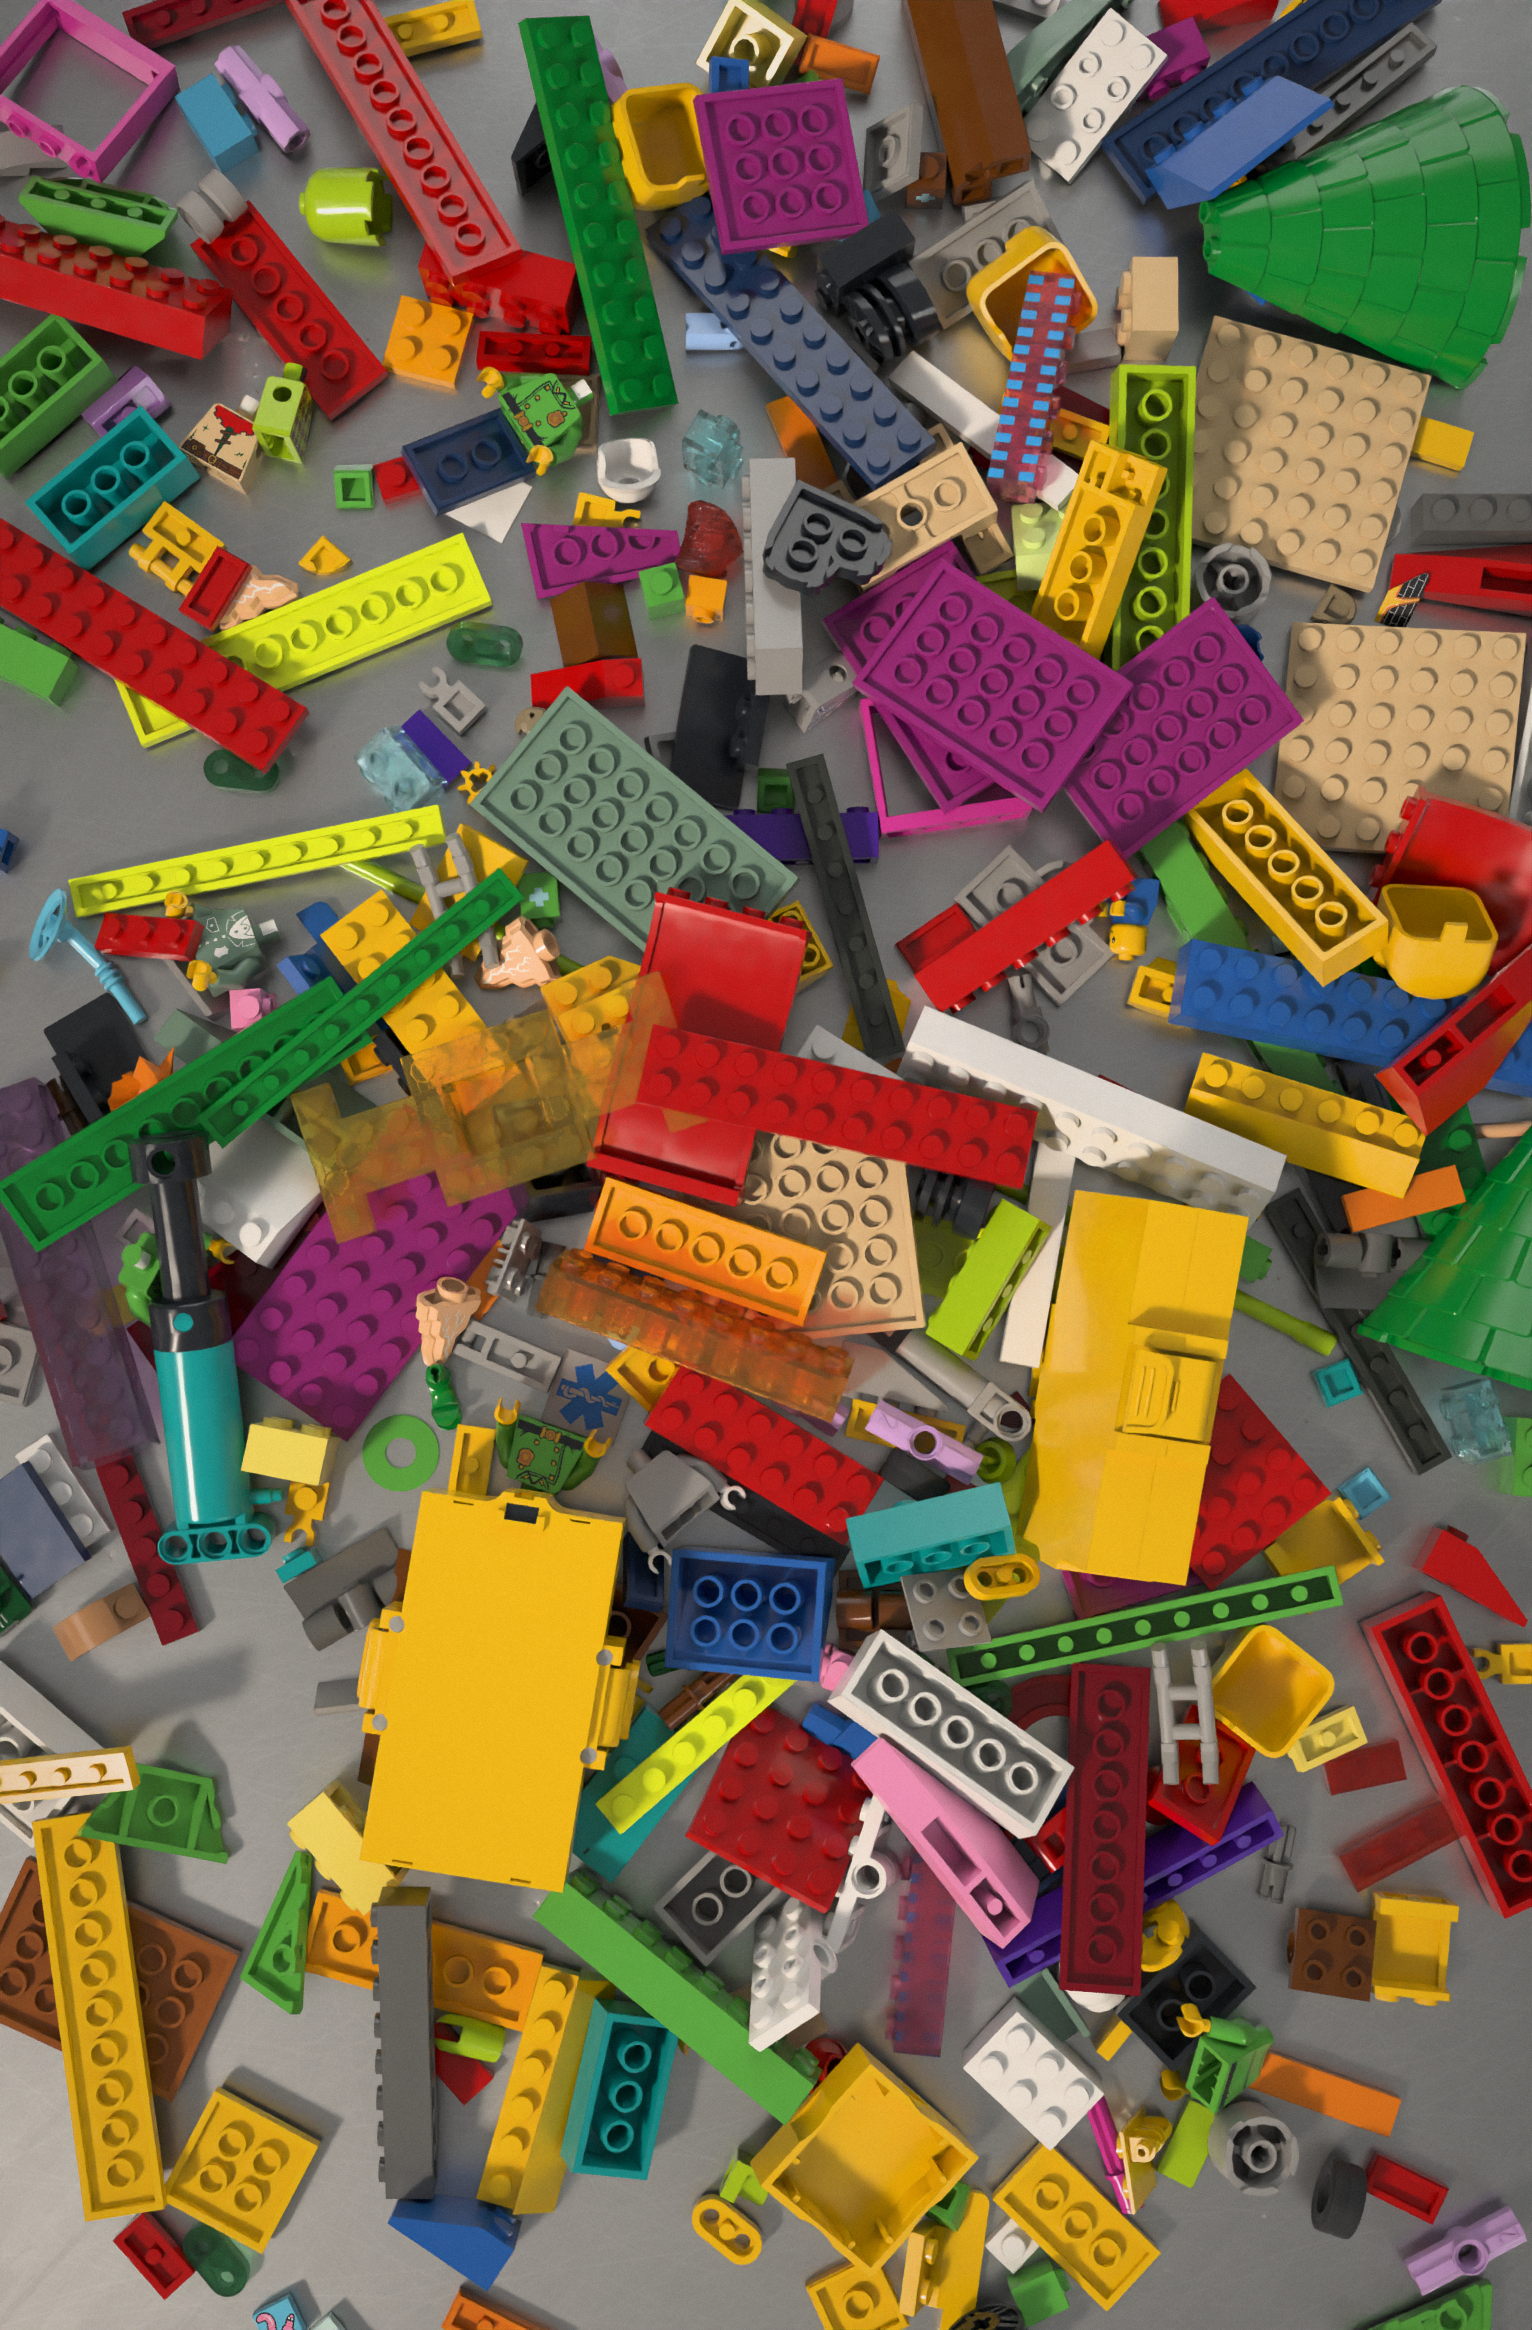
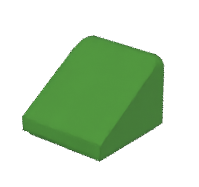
M373 464L336 465L333 470L336 508L375 507Z
M759 768L757 812L771 813L772 809L790 808L793 809L794 813L795 798L787 769Z
M958 2181L946 2196L924 2215L958 2232L962 2224L971 2187Z

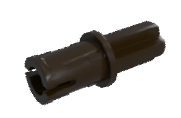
M60 1075L59 1079L64 1089L63 1092L60 1090L55 1078L48 1081L46 1086L60 1112L57 1116L58 1119L64 1121L70 1136L90 1124Z

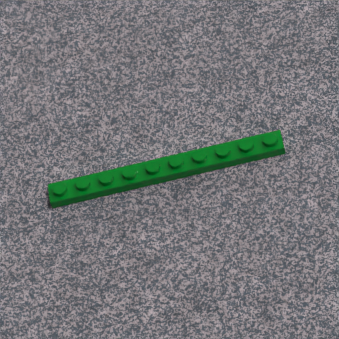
M500 867L495 869L198 1115L196 1119L223 1149L524 898Z

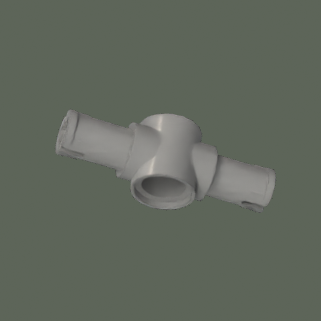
M1024 974L1020 978L1019 976L1007 978L1015 1012H1011L1013 1019L1011 1037L1013 1042L1047 1056L1046 1052H1050L1048 1045L1050 1026L1042 1015L1041 1007H1037L1031 979L1032 974ZM1025 1022H1033L1039 1028V1037L1034 1043L1026 1041L1021 1034V1029Z

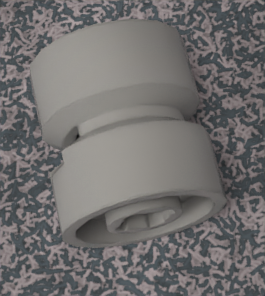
M215 168L198 182L200 192L191 190L175 204L178 213L184 221L208 244H211L222 233L224 220L234 222L248 209V205L240 192Z

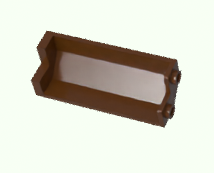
M902 0L940 153H946V177L954 207L988 199L991 196L993 179L1029 171L1031 148L992 0Z

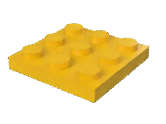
M217 2086L165 2184L167 2203L262 2254L321 2141Z

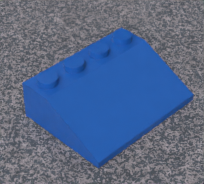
M1278 75L1263 80L1262 76H1258L1241 88L1243 95L1236 101L1230 98L1217 106L1212 111L1214 118L1206 124L1200 121L1187 129L1182 134L1185 140L1174 147L1172 143L1153 156L1156 162L1147 168L1145 172L1167 210L1214 199L1334 106L1332 100Z
M687 1545L674 1548L672 1550L665 1667L820 1682L832 1603L835 1558Z

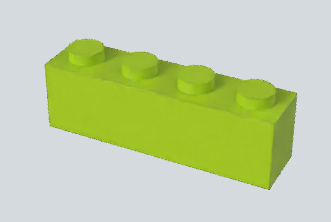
M1002 1198L1000 1203L989 1212L986 1219V1227L980 1238L973 1241L967 1251L968 1259L961 1271L951 1278L947 1288L948 1293L942 1304L937 1306L931 1313L928 1320L929 1327L925 1334L961 1356L976 1361L1050 1233L1052 1226Z

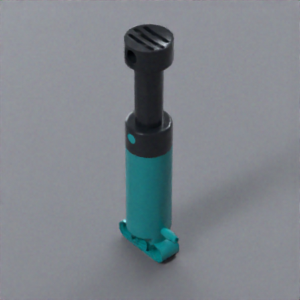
M182 1130L135 1137L127 1141L132 1182L149 1184L163 1295L149 1301L148 1309L176 1519L167 1526L158 1542L157 1550L159 1556L165 1562L175 1565L258 1557L265 1554L270 1548L277 1526L275 1520L269 1514L254 1512L253 1505L281 1501L284 1499V1491L282 1488L273 1489L271 1487L251 1489L249 1472L241 1471L246 1445L228 1298L225 1291L210 1288L197 1178L212 1173L207 1131ZM164 1151L171 1153L175 1162L168 1160ZM258 1528L263 1531L266 1538L254 1540L248 1535L247 1530ZM219 1532L224 1535L227 1542L216 1544L209 1538L208 1534ZM174 1535L180 1536L185 1539L188 1546L178 1548L171 1543L170 1537Z

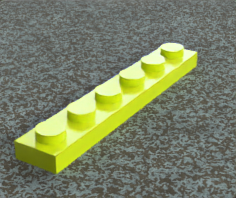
M741 1675L705 1706L702 1711L697 1713L597 1800L595 1805L621 1835L797 1680Z

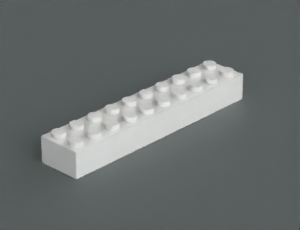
M924 1006L896 1075L907 1082L1038 1111L1033 1140L1045 1144L1054 1151H1062L1079 1158L1090 1166H1098L1115 1173L1126 1181H1134L1151 1188L1162 1196H1170L1180 1200L1191 1207L1249 1217L1247 1229L1251 1228L1275 1194L1287 1155L927 1006Z

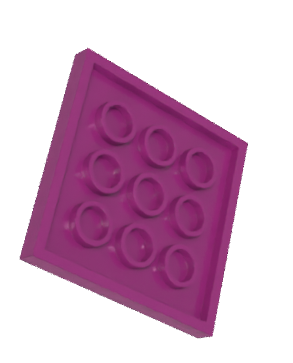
M842 78L695 96L693 105L722 255L847 239L869 225Z

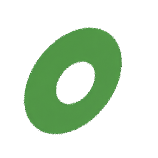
M409 1415L389 1416L376 1423L368 1432L362 1450L363 1463L369 1476L381 1487L391 1491H409L424 1484L433 1474L439 1458L438 1442L429 1426L420 1419ZM406 1438L415 1446V1459L406 1468H395L386 1459V1447L393 1439Z

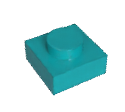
M301 1546L283 1556L282 1560L285 1565L275 1571L282 1583H285L322 1562L323 1559L316 1547L305 1552Z

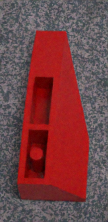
M1532 544L1398 553L1393 557L1388 591L1426 573L1429 575V580L1421 598L1532 617Z
M1532 944L1375 1075L1425 1136L1434 1131L1487 1085L1531 1022Z

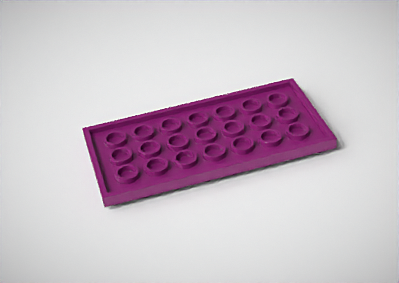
M406 1103L232 1335L236 1365L324 1427L331 1428L334 1434L348 1442L422 1342V1334L418 1331L420 1322L416 1318L418 1294L426 1290L435 1289L437 1281L442 1277H453L466 1283L516 1216L517 1212L509 1193L506 1176Z

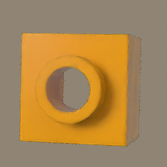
M690 575L685 602L686 615L692 616L694 621L710 624L714 623V620L723 621L728 594L727 581Z

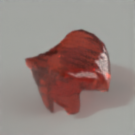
M703 500L694 501L689 504L684 539L678 557L675 560L676 566L701 577L722 580L728 574L726 567L744 552L737 527L726 511L717 505Z

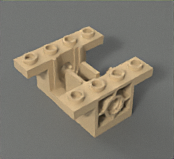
M942 422L927 430L936 440V450L919 461V466L856 502H854L842 479L822 490L879 518L883 522V531L887 534L889 541L892 540L890 556L882 571L878 575L873 576L866 585L855 584L861 595L896 574V570L956 536L961 540L980 576L989 573L1014 558L1011 548L996 523L999 510L963 443L959 442L954 445ZM915 511H919L922 514V521L915 526H908L901 520Z

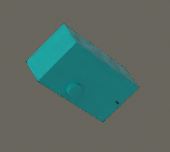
M140 405L28 498L25 504L82 569L89 571L150 520L164 501L170 503L198 480L200 475L185 454Z
M1000 1482L918 1502L903 1500L895 1503L892 1508L846 1519L855 1563L864 1590L901 1581V1576L940 1572L970 1565L979 1558L1016 1553L1011 1522Z
M647 1702L631 1723L629 1739H620L618 1747H614L608 1753L604 1771L596 1769L582 1789L572 1853L611 1884L702 1766L701 1764L624 1833L621 1835L595 1805V1802L680 1729L676 1726L670 1731L656 1713L658 1709L649 1702Z
M594 1998L560 2156L572 2173L647 2180L678 2037L635 2002Z

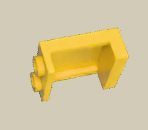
M1371 1890L1369 1919L1377 1921L1371 1992L1375 1994V1998L1388 2002H1398L1399 1997L1414 1998V2002L1426 2006H1437L1438 2001L1450 2002L1451 1993L1446 1989L1451 1921L1458 1922L1459 1906L1450 1898Z

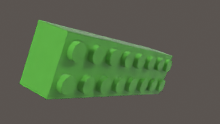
M577 1869L570 1872L563 1893L551 1891L532 1917L783 2125H786L815 2086L823 2070L817 2066L819 2060L806 2048L800 2047L797 2050L785 2040L788 2036L787 2034L761 2052L756 2050L748 2043L751 2005L749 2001L739 1995L734 1998L723 1989L725 1983L716 1974L709 1970L703 1973L693 1965L694 1958L689 1952L679 1945L671 1947L661 1938L663 1935L662 1931L656 1925L646 1919L641 1922L630 1913L632 1907L618 1895L614 1894L611 1898L600 1889L602 1883L587 1870L580 1872Z

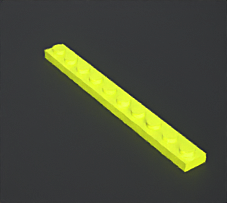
M433 805L70 879L68 881L75 915L77 918H84L165 901L170 891H179L187 897L409 852V849L417 844H424L425 848L447 844L445 841L447 834L441 806Z

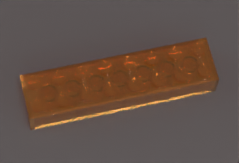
M572 1248L571 1251L565 1249L549 1266L535 1310L832 1423L855 1359L848 1357L849 1353L844 1349L833 1345H827L825 1348L811 1343L812 1339L800 1332L791 1331L788 1334L777 1330L774 1323L763 1318L755 1317L753 1320L738 1315L739 1311L732 1306L721 1303L714 1306L702 1301V1296L689 1290L677 1292L665 1287L666 1283L656 1277L644 1276V1278L635 1276L629 1273V1268L619 1263L608 1262L604 1264L593 1260V1255L582 1249Z

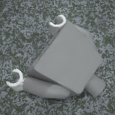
M638 1450L628 1458L626 1463L627 1467L634 1474L625 1484L630 1494L625 1501L627 1528L641 1551L648 1553L649 1567L657 1574L659 1572L652 1564L655 1556L664 1555L670 1566L672 1564L670 1554L657 1547L659 1542L665 1547L719 1499L724 1508L735 1510V1506L728 1501L730 1491L736 1492L741 1499L746 1497L745 1491L741 1487H730L727 1484L728 1479L718 1469L695 1455L681 1453L675 1456L669 1450H664L652 1460L644 1450Z

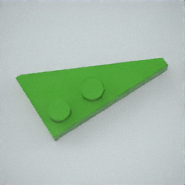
M306 1851L295 1852L239 1977L290 2015L301 2014L303 2009L312 1855Z
M1480 2279L1367 2330H1491L1493 2285L1489 2279Z

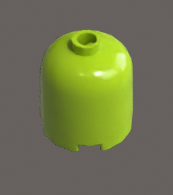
M326 167L318 169L309 178L305 192L300 193V213L302 216H305L312 233L322 241L365 246H385L386 241L382 236L384 232H391L393 221L392 194L385 193L383 180L387 181L389 177L381 167Z

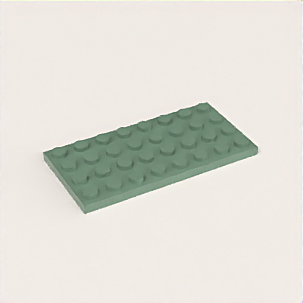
M568 686L565 687L469 804L643 952H645L655 907V892L667 894L668 887L691 892L690 900L704 904L707 896L729 902L727 908L729 911L742 914L743 906L765 911V920H768L801 881L799 877Z

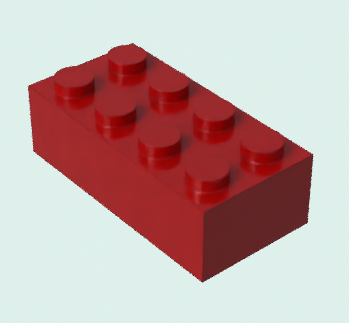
M425 241L418 269L427 298L432 303L452 307L453 305L464 308L467 312L473 313L474 316L479 318H487L488 315L497 317L506 324L516 328H522L524 325L537 328L542 334L571 335L582 299L574 263L522 249V259L453 287L428 243Z

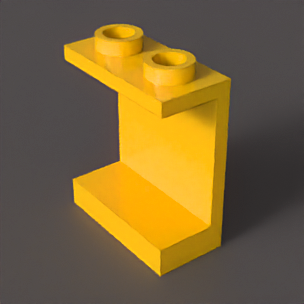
M1334 1495L1324 1499L1260 1551V1554L1276 1577L1334 1565L1339 1585L1369 1564L1379 1566L1385 1562L1379 1554L1382 1546L1377 1538L1369 1530L1364 1532L1356 1521L1360 1515L1353 1504L1347 1498L1341 1500L1340 1497Z

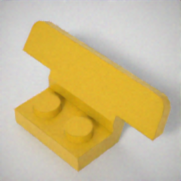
M970 2190L964 2217L958 2232L936 2221L922 2219L913 2228L908 2240L899 2313L914 2317L924 2305L942 2308L940 2330H948L961 2316L976 2309L989 2212V2200L982 2191Z

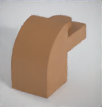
M132 1582L79 1610L52 1629L70 1662L144 1621L151 1615Z

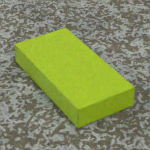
M1187 2095L1172 2128V2134L1167 2139L1155 2164L1157 2172L1191 2189L1209 2153L1207 2140L1215 2115L1202 2102Z

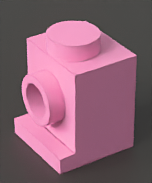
M260 988L229 990L231 1029L236 1032L243 1030L277 1008L276 993L267 994Z
M826 1642L820 1677L821 1687L834 1691L857 1653L848 1649H839V1646Z

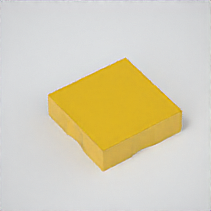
M857 2043L796 2110L788 2123L783 2125L750 2161V2164L762 2188L799 2219L819 2229L837 2251L868 2277L872 2278L910 2236L920 2218L946 2196L979 2157L963 2133L862 2045Z

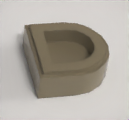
M1331 584L1310 619L1316 623L1350 625L1357 614V604L1348 593Z

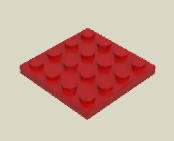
M1230 1373L1220 1383L1211 1441L1209 1443L1211 1448L1208 1465H1206L1189 1563V1567L1209 1591L1214 1590L1332 1494Z
M767 1706L730 1739L685 1837L825 1914L831 1907L852 1856L848 1854L850 1843L855 1835L860 1837L864 1821L859 1820L862 1806L867 1797L872 1799L873 1793L851 1766L854 1759L806 1733L801 1724Z

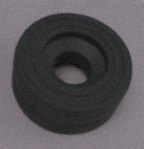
M896 1448L891 1451L886 1462L883 1463L878 1472L884 1480L917 1502L947 1495L952 1486L949 1482Z
M1329 2158L1325 2161L1317 2177L1312 2197L1311 2220L1315 2229L1341 2239H1349L1353 2236L1360 2223L1367 2194V2177L1362 2167L1346 2163L1337 2158Z

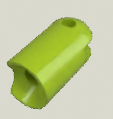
M446 2014L436 2021L461 2027V2036L458 2043L434 2038L435 2045L439 2050L492 2063L499 2059L505 2041V2027L454 2014Z

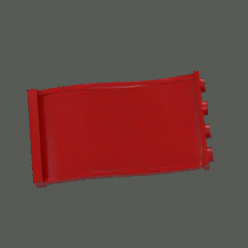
M1418 785L1414 796H1407L1404 800L1399 814V818L1403 820L1398 831L1391 830L1384 846V852L1387 855L1382 865L1376 864L1372 870L1368 885L1372 887L1367 898L1377 908L1381 890L1389 884L1459 887L1476 893L1480 897L1498 933L1496 948L1489 970L1486 975L1493 977L1532 944V827L1490 810L1426 791V787Z
M668 887L667 894L655 892L654 895L655 907L640 972L614 1057L593 1149L589 1152L586 1166L737 1207L742 1205L746 1191L744 1189L758 1130L635 1103L652 1025L657 1024L780 1052L812 932L803 930L804 922L781 916L780 923L765 920V911L743 906L741 914L727 910L729 902L706 896L705 902L702 904L690 900L691 892Z

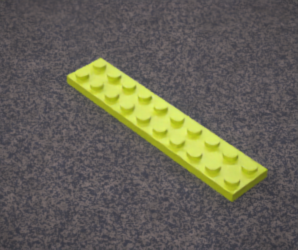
M462 532L200 640V642L280 692H283L493 604ZM115 680L139 741L144 748L193 729Z

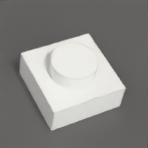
M1009 2215L987 2236L984 2242L985 2247L1012 2274L1039 2247Z

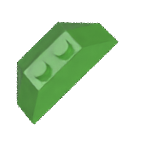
M33 175L18 195L19 203L49 234L68 235L74 237L77 242L88 246H104L111 249L114 254L127 258L139 257L166 238L178 219V211L175 208L169 207L166 202L156 195L107 183L99 184L94 180L86 178L55 177L46 179L44 176Z

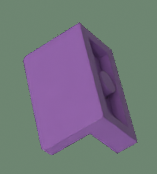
M136 365L117 379L118 382L80 414L101 438L140 405L153 419L171 405L152 379Z

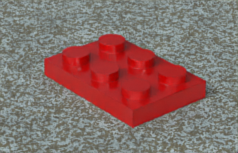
M1191 1704L1187 1707L1179 1724L1199 1723L1198 1706ZM1216 1718V1736L1219 1748V1784H1203L1201 1739L1178 1740L1179 1784H1163L1162 1764L1147 1799L1148 1805L1211 1846L1219 1843L1256 1751L1254 1747Z

